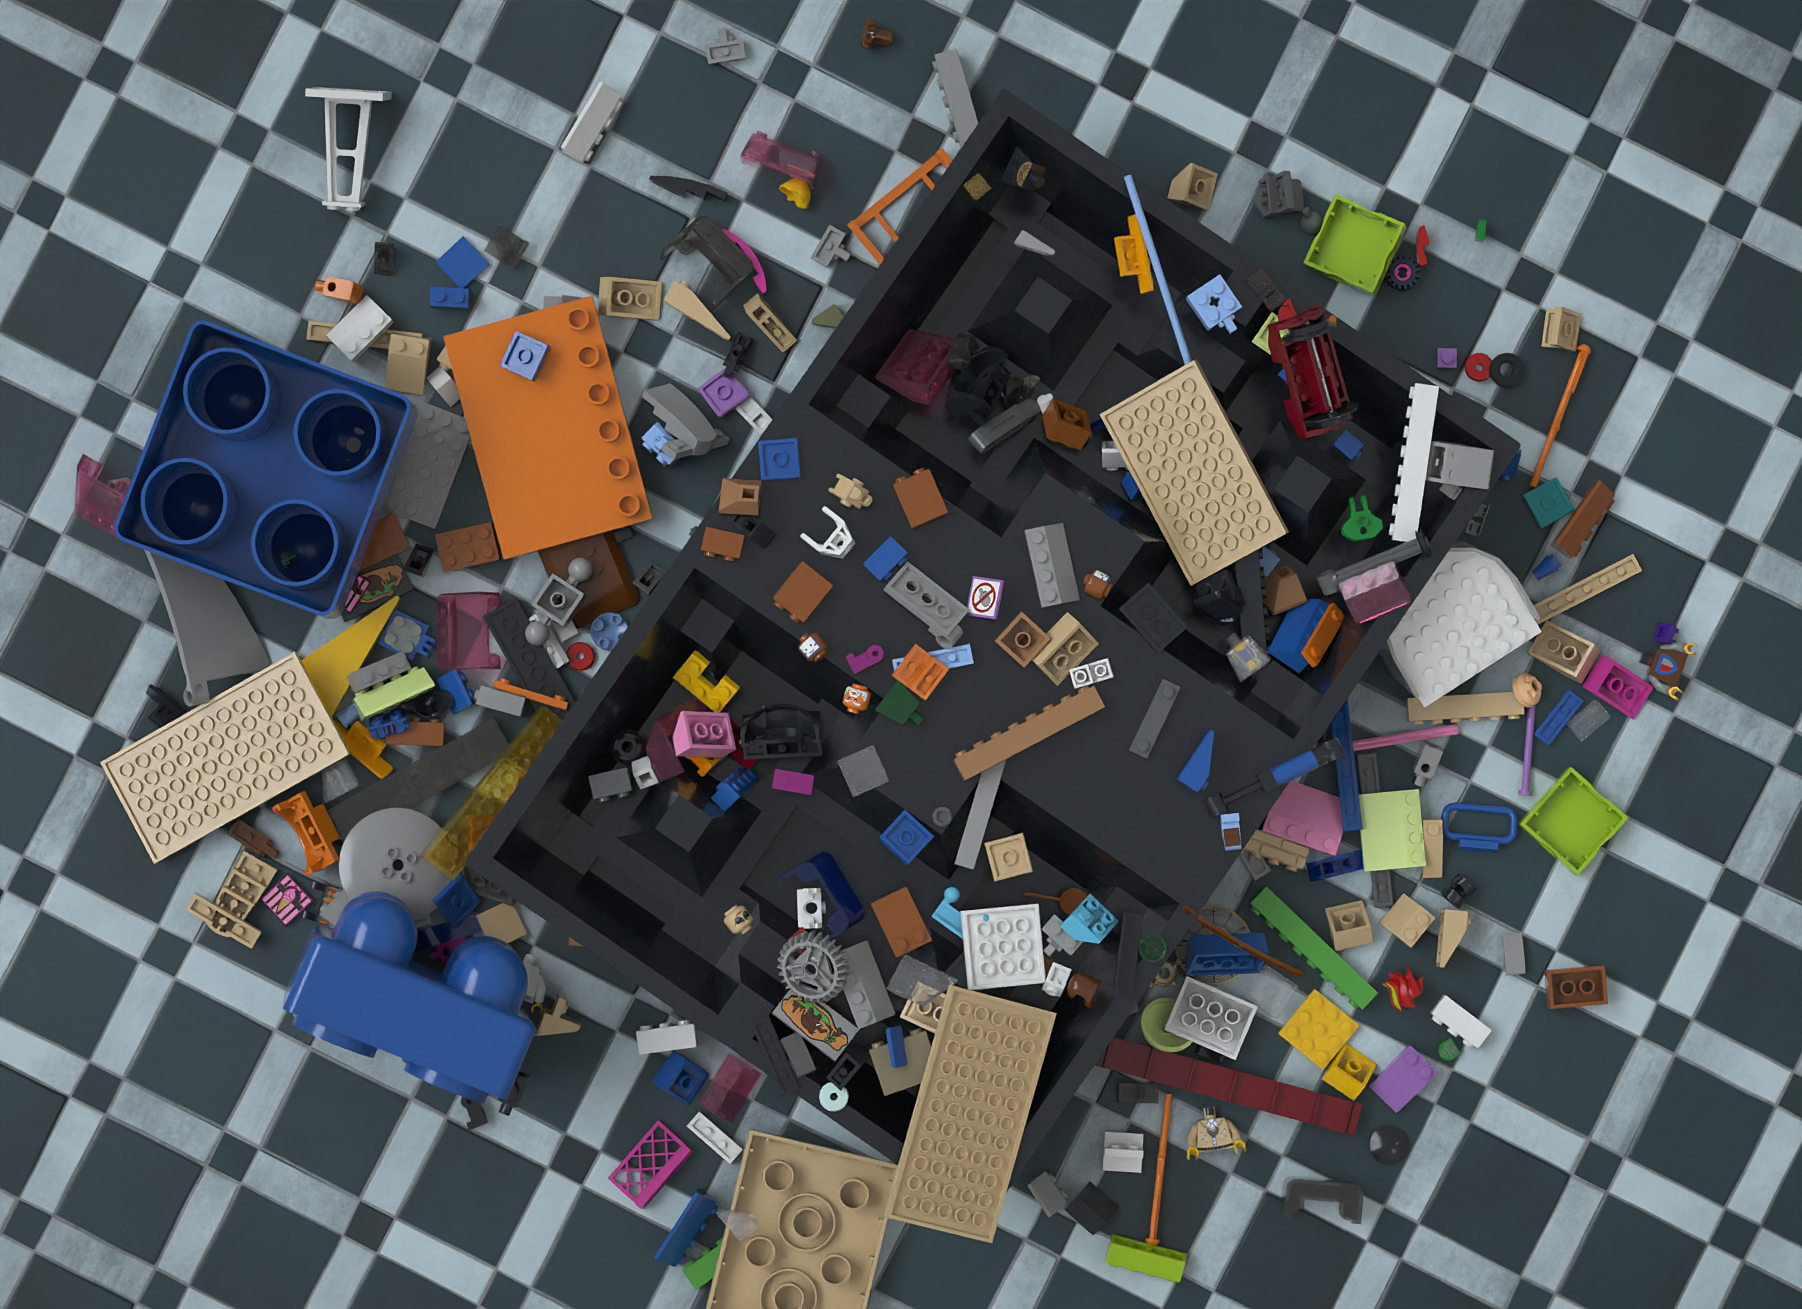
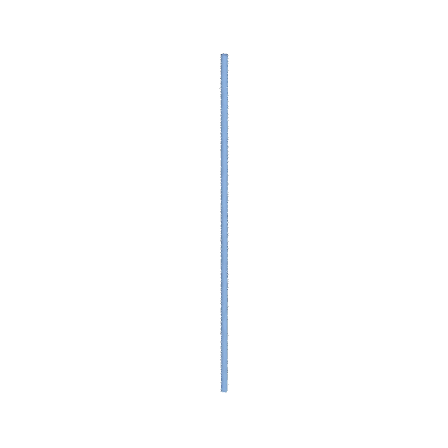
M1127 175L1124 177L1184 364L1186 365L1192 361L1132 175Z

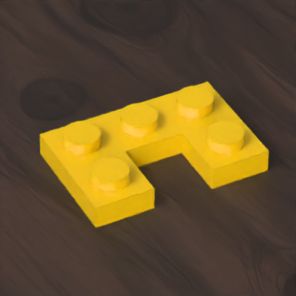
M695 650L673 678L711 710L719 713L740 686L725 675L715 687L701 675L710 661Z

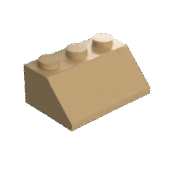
M1067 612L1046 633L1051 639L1031 661L1058 686L1070 674L1069 670L1076 668L1099 643Z

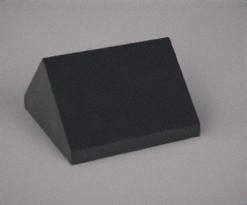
M1089 1181L1064 1210L1089 1233L1094 1235L1108 1222L1118 1209V1206Z

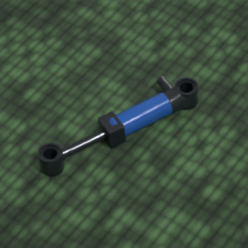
M1333 738L1256 775L1259 781L1226 797H1223L1220 792L1205 799L1204 803L1211 818L1217 817L1229 811L1228 804L1261 788L1264 793H1267L1346 754L1338 738Z

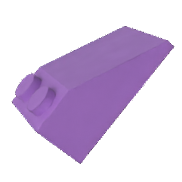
M1407 1045L1369 1087L1397 1113L1432 1080L1438 1071L1411 1045Z

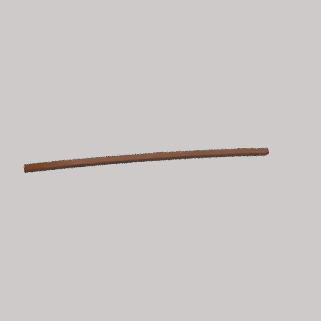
M1189 906L1183 907L1184 913L1189 915V911L1193 915H1195V912L1192 908H1190ZM1200 914L1195 918L1196 922L1239 949L1299 978L1300 975L1304 976L1303 971L1251 947Z

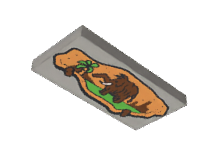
M790 989L772 1014L833 1061H836L859 1029L824 1002L819 1003L817 1001L812 1004L811 999L805 1002L804 997L798 999L797 993L791 995L792 989Z

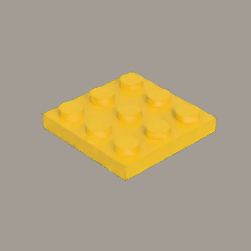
M1313 989L1278 1034L1324 1070L1359 1025L1316 989Z

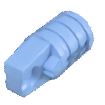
M353 703L336 714L345 728L360 718Z

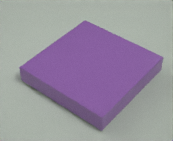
M725 368L697 388L719 419L751 397L734 373L730 379L723 377Z

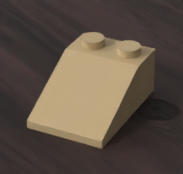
M600 277L598 316L659 320L662 282Z
M396 332L391 334L385 388L417 395L424 394L432 338Z
M1546 620L1541 629L1542 632L1536 637L1528 654L1564 676L1582 684L1601 651L1594 643Z
M1441 909L1436 957L1437 967H1444L1465 934L1467 927H1470L1471 915H1468V911Z
M917 981L900 1017L935 1034L946 994Z

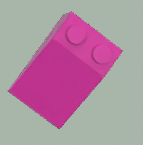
M1603 654L1582 685L1584 689L1633 720L1654 688Z

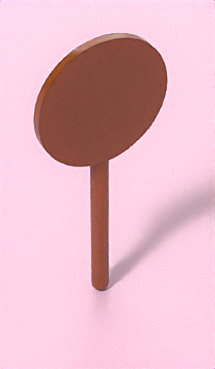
M1079 888L1065 890L1060 898L1030 892L1023 893L1025 896L1059 901L1062 910L1068 915L1087 897V894Z

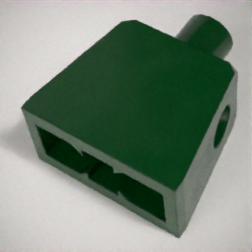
M898 680L875 709L876 712L901 725L910 720L918 726L924 719V716L916 711L920 703Z

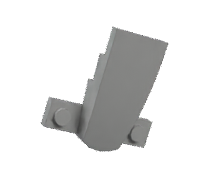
M671 383L643 391L642 397L655 406L653 414L665 421V430L678 438L677 440L663 443L661 449L674 460L689 455H704L714 448L728 445L730 438L723 434L721 430L713 429L701 411Z

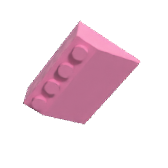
M1290 781L1266 815L1261 831L1335 856L1343 834L1340 797Z

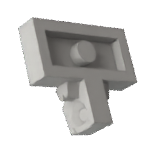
M725 27L718 28L719 39H715L714 44L705 45L708 65L746 59L743 39L732 41V36L727 37Z
M829 225L813 252L811 259L828 268L832 259L837 261L838 258H841L848 262L851 254L844 250L845 245L842 244L846 234Z
M1055 914L1042 927V930L1049 936L1046 939L1049 944L1043 951L1050 956L1055 949L1059 952L1064 949L1069 955H1072L1084 941L1071 938L1060 927L1063 921Z

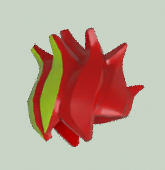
M1409 967L1407 968L1406 975L1397 971L1394 974L1389 973L1388 975L1391 979H1388L1385 983L1383 982V985L1389 989L1390 1001L1393 1007L1403 1012L1405 1010L1403 1006L1415 1008L1414 998L1418 997L1424 990V976L1417 980L1412 975Z

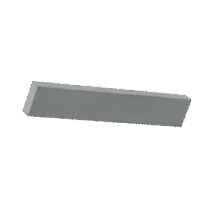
M1006 760L981 773L955 860L956 865L974 870Z

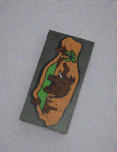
M398 555L357 573L363 580L358 586L357 578L355 579L351 589L354 594L344 608H348L356 594L361 595L351 612L346 609L343 610L341 616L344 622L385 604L397 595L401 596L414 590L406 571L403 570L404 566ZM365 580H366V581H368V582H370V583L368 584L367 588H366L365 591L363 592V591H362L361 589H359V588H361V586L363 585V583H364Z

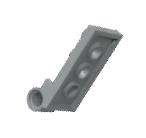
M907 561L886 585L884 591L929 625L928 631L936 636V641L940 646L945 649H951L963 635V631L958 623L968 613L969 609ZM906 585H913L915 591L908 590ZM922 597H928L931 603H925Z

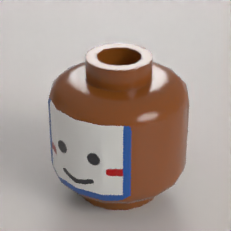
M1099 570L1093 571L1092 574L1087 573L1083 580L1085 592L1097 599L1107 597L1113 586L1111 577Z
M807 632L799 639L801 643L798 646V650L808 661L817 662L827 654V643L818 633L809 634Z

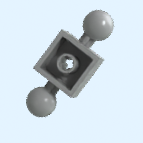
M585 558L574 559L569 565L568 572L570 576L566 582L552 573L531 604L533 609L543 614L539 621L530 623L525 630V637L530 644L540 646L548 641L550 636L548 627L552 621L566 629L587 598L585 594L576 589V586L579 582H585L592 576L593 567L589 560ZM562 598V604L557 605L555 600H560Z

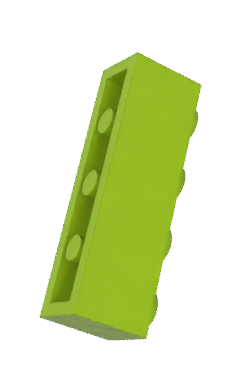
M1112 1234L1105 1263L1113 1267L1127 1268L1132 1272L1146 1273L1151 1277L1165 1278L1169 1282H1180L1187 1254Z

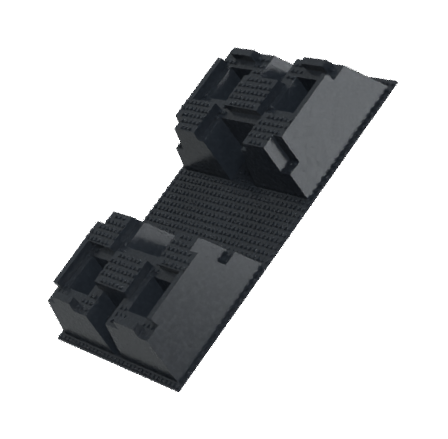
M1002 89L758 439V441L798 438L801 478L762 481L758 515H753L776 534L763 549L729 523L735 514L719 513L720 496L717 498L470 853L465 864L773 1079L774 1077L750 1023L769 1015L780 1042L782 1038L796 1033L772 1014L791 989H785L788 985L786 982L781 983L784 976L778 975L782 969L777 968L781 963L777 959L781 956L779 952L783 949L784 944L788 942V939L802 928L798 927L797 890L821 888V902H825L826 914H822V928H807L805 930L808 933L815 931L816 935L822 932L823 938L829 935V941L836 939L834 945L836 947L841 945L839 951L867 940L895 1015L860 1028L836 1061H833L802 1037L816 1071L797 1078L793 1070L800 1089L793 1091V1093L897 1165L899 1164L921 1084L884 1096L872 1058H870L845 1086L849 1098L845 1107L840 1111L833 1112L825 1109L820 1103L819 1094L822 1087L830 1082L826 1077L845 1053L856 1043L870 1055L869 1049L872 1048L873 1043L882 1040L884 1044L888 1043L887 1028L901 1026L903 1037L910 1035L909 1031L920 1028L900 1017L917 981L944 994L947 993L949 985L960 987L945 971L964 951L963 939L931 917L944 900L945 890L948 887H956L959 890V899L956 902L950 903V906L959 912L1039 904L1043 950L1049 944L1046 940L1049 936L1042 930V927L1054 914L1063 922L1069 915L1062 910L1059 901L1025 896L1023 893L1030 892L1060 898L1065 890L1079 888L1087 896L1091 894L1118 920V923L1099 944L1083 942L1072 955H1069L1064 949L1060 952L1055 949L1049 956L1057 960L1060 965L1072 969L1060 997L1051 996L1042 990L1044 983L983 989L980 992L1057 1013L1007 1188L1008 1191L1289 782L1267 793H1264L1261 788L1228 804L1229 811L1221 815L1239 813L1241 849L1225 851L1220 815L1211 818L1204 800L1220 792L1223 797H1226L1259 781L1256 775L1313 749L1521 445L1514 438L1439 388L1431 441H1445L1494 450L1489 489L1459 486L1463 489L1453 500L1439 490L1443 483L1425 480L1418 533L1422 529L1428 538L1432 556L1428 554L1426 558L1423 553L1417 554L1346 583L1335 593L1324 595L1316 578L1322 572L1330 569L1340 570L1406 543L1405 541L1392 540V535H1389L1390 523L1394 524L1395 516L1392 515L1393 504H1397L1398 496H1395L1396 484L1400 485L1401 477L1397 476L1399 465H1403L1404 457H1400L1402 445L1406 446L1407 438L1403 437L1404 427L1409 426L1410 418H1406L1407 407L1412 405V399L1409 398L1410 387H1414L1415 383L1437 385L1336 317L1337 327L1330 331L1349 402L1359 403V408L1353 412L1354 418L1351 422L1342 425L1337 430H1329L1324 434L1309 438L1298 437L1295 428L1288 418L1284 399L1291 397L1289 387L1278 376L1283 369L1282 363H1273L1271 355L1252 341L1270 314L1274 313L1278 316L1280 307L1288 299L1291 300L1297 315L1310 307L1320 305L1132 176L1191 360L1197 359L1289 531L1287 534L1264 546L1267 549L1273 550L1280 559L1274 568L1287 564L1297 574L1306 599H1320L1328 605L1335 603L1345 615L1344 621L1317 666L1312 668L1308 664L1298 673L1273 655H1268L1267 661H1262L1257 667L1248 673L1246 672L1240 678L1239 675L1243 671L1245 672L1246 668L1239 660L1236 663L1232 654H1229L1234 647L1242 642L1240 616L1236 621L1217 622L1194 606L1193 600L1199 598L1195 584L1191 586L1145 499L1131 500L1121 484L1129 470H1126V467H1118V470L1114 471L1102 468V441H1113L1100 414L1185 365L1151 259L1150 271L1154 281L1153 291L1141 294L1137 275L1120 276L1114 238L1131 235L1128 217L1136 214L1124 177L1130 174L1008 90ZM1016 147L1031 151L1045 166V171L1042 175L1045 178V184L1041 188H1036L1034 192L1001 180ZM1024 230L1054 249L1055 254L1053 257H1049L1014 245V242L1021 231ZM1219 274L1242 306L1239 311L1233 314L1235 319L1232 321L1237 330L1231 334L1225 326L1220 328L1218 325L1208 331L1186 300L1188 295ZM1211 299L1210 306L1215 305L1218 307V300ZM1324 308L1326 318L1329 319L1333 314ZM936 338L949 345L945 352H942L941 348L934 343ZM985 347L1000 348L1008 354L1007 359L1002 361L1001 364L1011 375L987 423L1017 403L1019 404L1028 398L1037 400L1041 395L1049 393L1052 394L1054 399L1086 410L1092 433L1081 450L1069 448L1060 442H1053L1046 436L1040 410L1034 420L987 452L981 454L968 441V438L980 426L968 414L956 419L944 407L948 400L946 395L948 393L949 378L953 370L966 358ZM1304 421L1306 428L1314 426L1313 423ZM1345 430L1364 444L1361 448L1363 453L1357 460L1353 458L1349 461L1332 447ZM758 441L731 479L761 481ZM918 469H929L948 514L911 529L893 484L896 483V479L906 475L907 478L914 476L913 472ZM837 474L851 481L855 478L864 483L862 487L869 491L872 503L866 507L862 505L860 509L854 506L849 508L840 503L841 499L828 490L830 487L834 489L839 481L836 477ZM1365 495L1368 510H1370L1372 515L1382 520L1383 528L1372 539L1351 541L1342 536L1341 527L1349 519V498H1354L1356 512L1362 511L1361 496ZM824 506L845 521L856 543L844 559L822 555L800 537L804 533L817 544L824 545L838 526L831 517L823 512L822 508ZM1063 523L1080 600L1041 609L1024 531ZM706 527L745 535L740 560L735 559V562L723 560L724 556L717 554L716 558L705 556V552L701 551ZM1360 529L1361 534H1365L1364 529ZM891 536L908 553L905 556L907 560L900 567L896 565L891 570L893 574L886 581L882 579L879 582L863 566V563ZM803 561L831 583L833 588L805 623L801 621L796 623L789 617L791 613L788 610L784 609L781 611L774 605L775 600L773 597ZM908 561L965 607H967L973 576L1003 580L1004 586L997 620L965 615L958 623L963 631V635L953 647L970 644L974 664L949 668L926 701L904 685L920 703L916 708V711L924 716L920 724L916 726L910 720H907L904 725H901L876 712L875 709L897 682V679L892 676L894 673L893 659L905 657L914 644H917L927 653L945 649L938 644L936 636L928 631L929 625L884 591L886 585ZM1095 570L1110 576L1111 583H1113L1108 596L1101 599L1087 594L1084 590L1085 584H1083L1085 576L1087 573L1092 574ZM1147 583L1157 591L1187 625V628L1159 653L1153 649L1119 610L1122 605ZM906 585L908 590L915 591L913 585ZM922 597L925 603H931L928 597ZM1267 609L1268 617H1264L1265 625H1269V636H1266V644L1271 645L1288 610L1273 615ZM1019 612H1023L1044 633H1047L1068 612L1099 643L1077 667L1109 658L1114 677L1088 685L1089 688L1095 687L1105 707L1006 759L974 870L956 865L955 860L981 773L963 781L953 762L957 758L955 754L964 749L969 752L974 749L973 745L981 740L984 743L990 741L991 735L999 731L1002 734L1009 731L1008 726L1019 722V724L1026 722L1025 718L1035 712L1039 715L1044 712V707L1052 703L1056 706L1061 703L1060 699L1069 694L1074 697L1079 694L1077 690L1083 688H1074L1070 674L1057 686L1032 661L1025 667L1021 666L994 640ZM807 632L809 634L818 633L827 643V654L817 662L808 661L798 650V646L801 643L799 639ZM1232 633L1238 638L1233 643L1227 638ZM872 645L880 646L884 652L882 660L854 675L845 656L853 653L854 657H857L867 652L868 648ZM695 650L710 661L709 665L701 673L710 683L716 687L726 675L740 686L734 696L719 712L729 713L730 720L739 727H741L742 715L753 714L762 709L763 706L792 704L808 711H820L822 756L758 759L752 768L758 773L760 780L743 797L724 811L711 797L718 791L716 787L739 767L741 769L744 767L734 760L729 753L720 764L716 765L708 774L702 777L697 772L700 768L691 759L685 756H676L673 735L680 712L714 711L673 678L674 675ZM1162 679H1165L1181 688L1146 759L1129 751ZM853 683L868 687L867 690L871 693L867 709L864 711L859 710V714L847 711L848 707L843 704L846 688L852 686ZM633 730L643 737L646 750L642 758L650 755L657 769L659 783L640 789L633 775L632 765H624L614 759L611 754L610 745L613 737L618 732ZM1208 730L1214 731L1209 777L1207 778L1209 783L1204 791L1201 792L1199 790L1198 793H1195L1176 779ZM625 741L622 744L623 752L629 753L633 750V744L630 741ZM626 767L629 768L634 790L630 792V796L618 798L615 795L611 796V800L605 802L593 799L588 776ZM775 769L814 775L811 795L772 789ZM938 807H946L952 813V820L947 826H938L932 819L933 812ZM904 810L934 836L908 865H905L878 840ZM1023 833L1033 871L994 881L985 843ZM907 887L932 941L896 958L871 903ZM814 902L808 903L806 911L814 914L817 911V905ZM735 905L744 906L753 917V921L750 924L752 928L744 934L741 932L733 934L724 923V918L726 917L724 914ZM1189 906L1194 910L1195 915L1189 911V915L1183 912V907ZM1123 912L1143 914L1133 993L1113 991ZM796 950L793 956L795 959H797L800 956V954ZM829 958V962H830V965H831L832 973H834V967H833V964H832V962H831V960H830V958ZM808 964V971L812 974L816 973V968ZM1076 973H1085L1101 981L1091 1009L1084 1006L1086 1002L1084 997L1076 995L1072 999L1067 993L1068 983ZM802 981L804 984H806V985L809 986V987L816 988V989L818 988V987L815 986V985H812V984H809V983H807V982ZM844 990L838 993L835 998L824 1001L826 1005L857 1027ZM926 1030L932 1047L935 1034ZM832 1093L830 1095L831 1100H836L838 1095Z

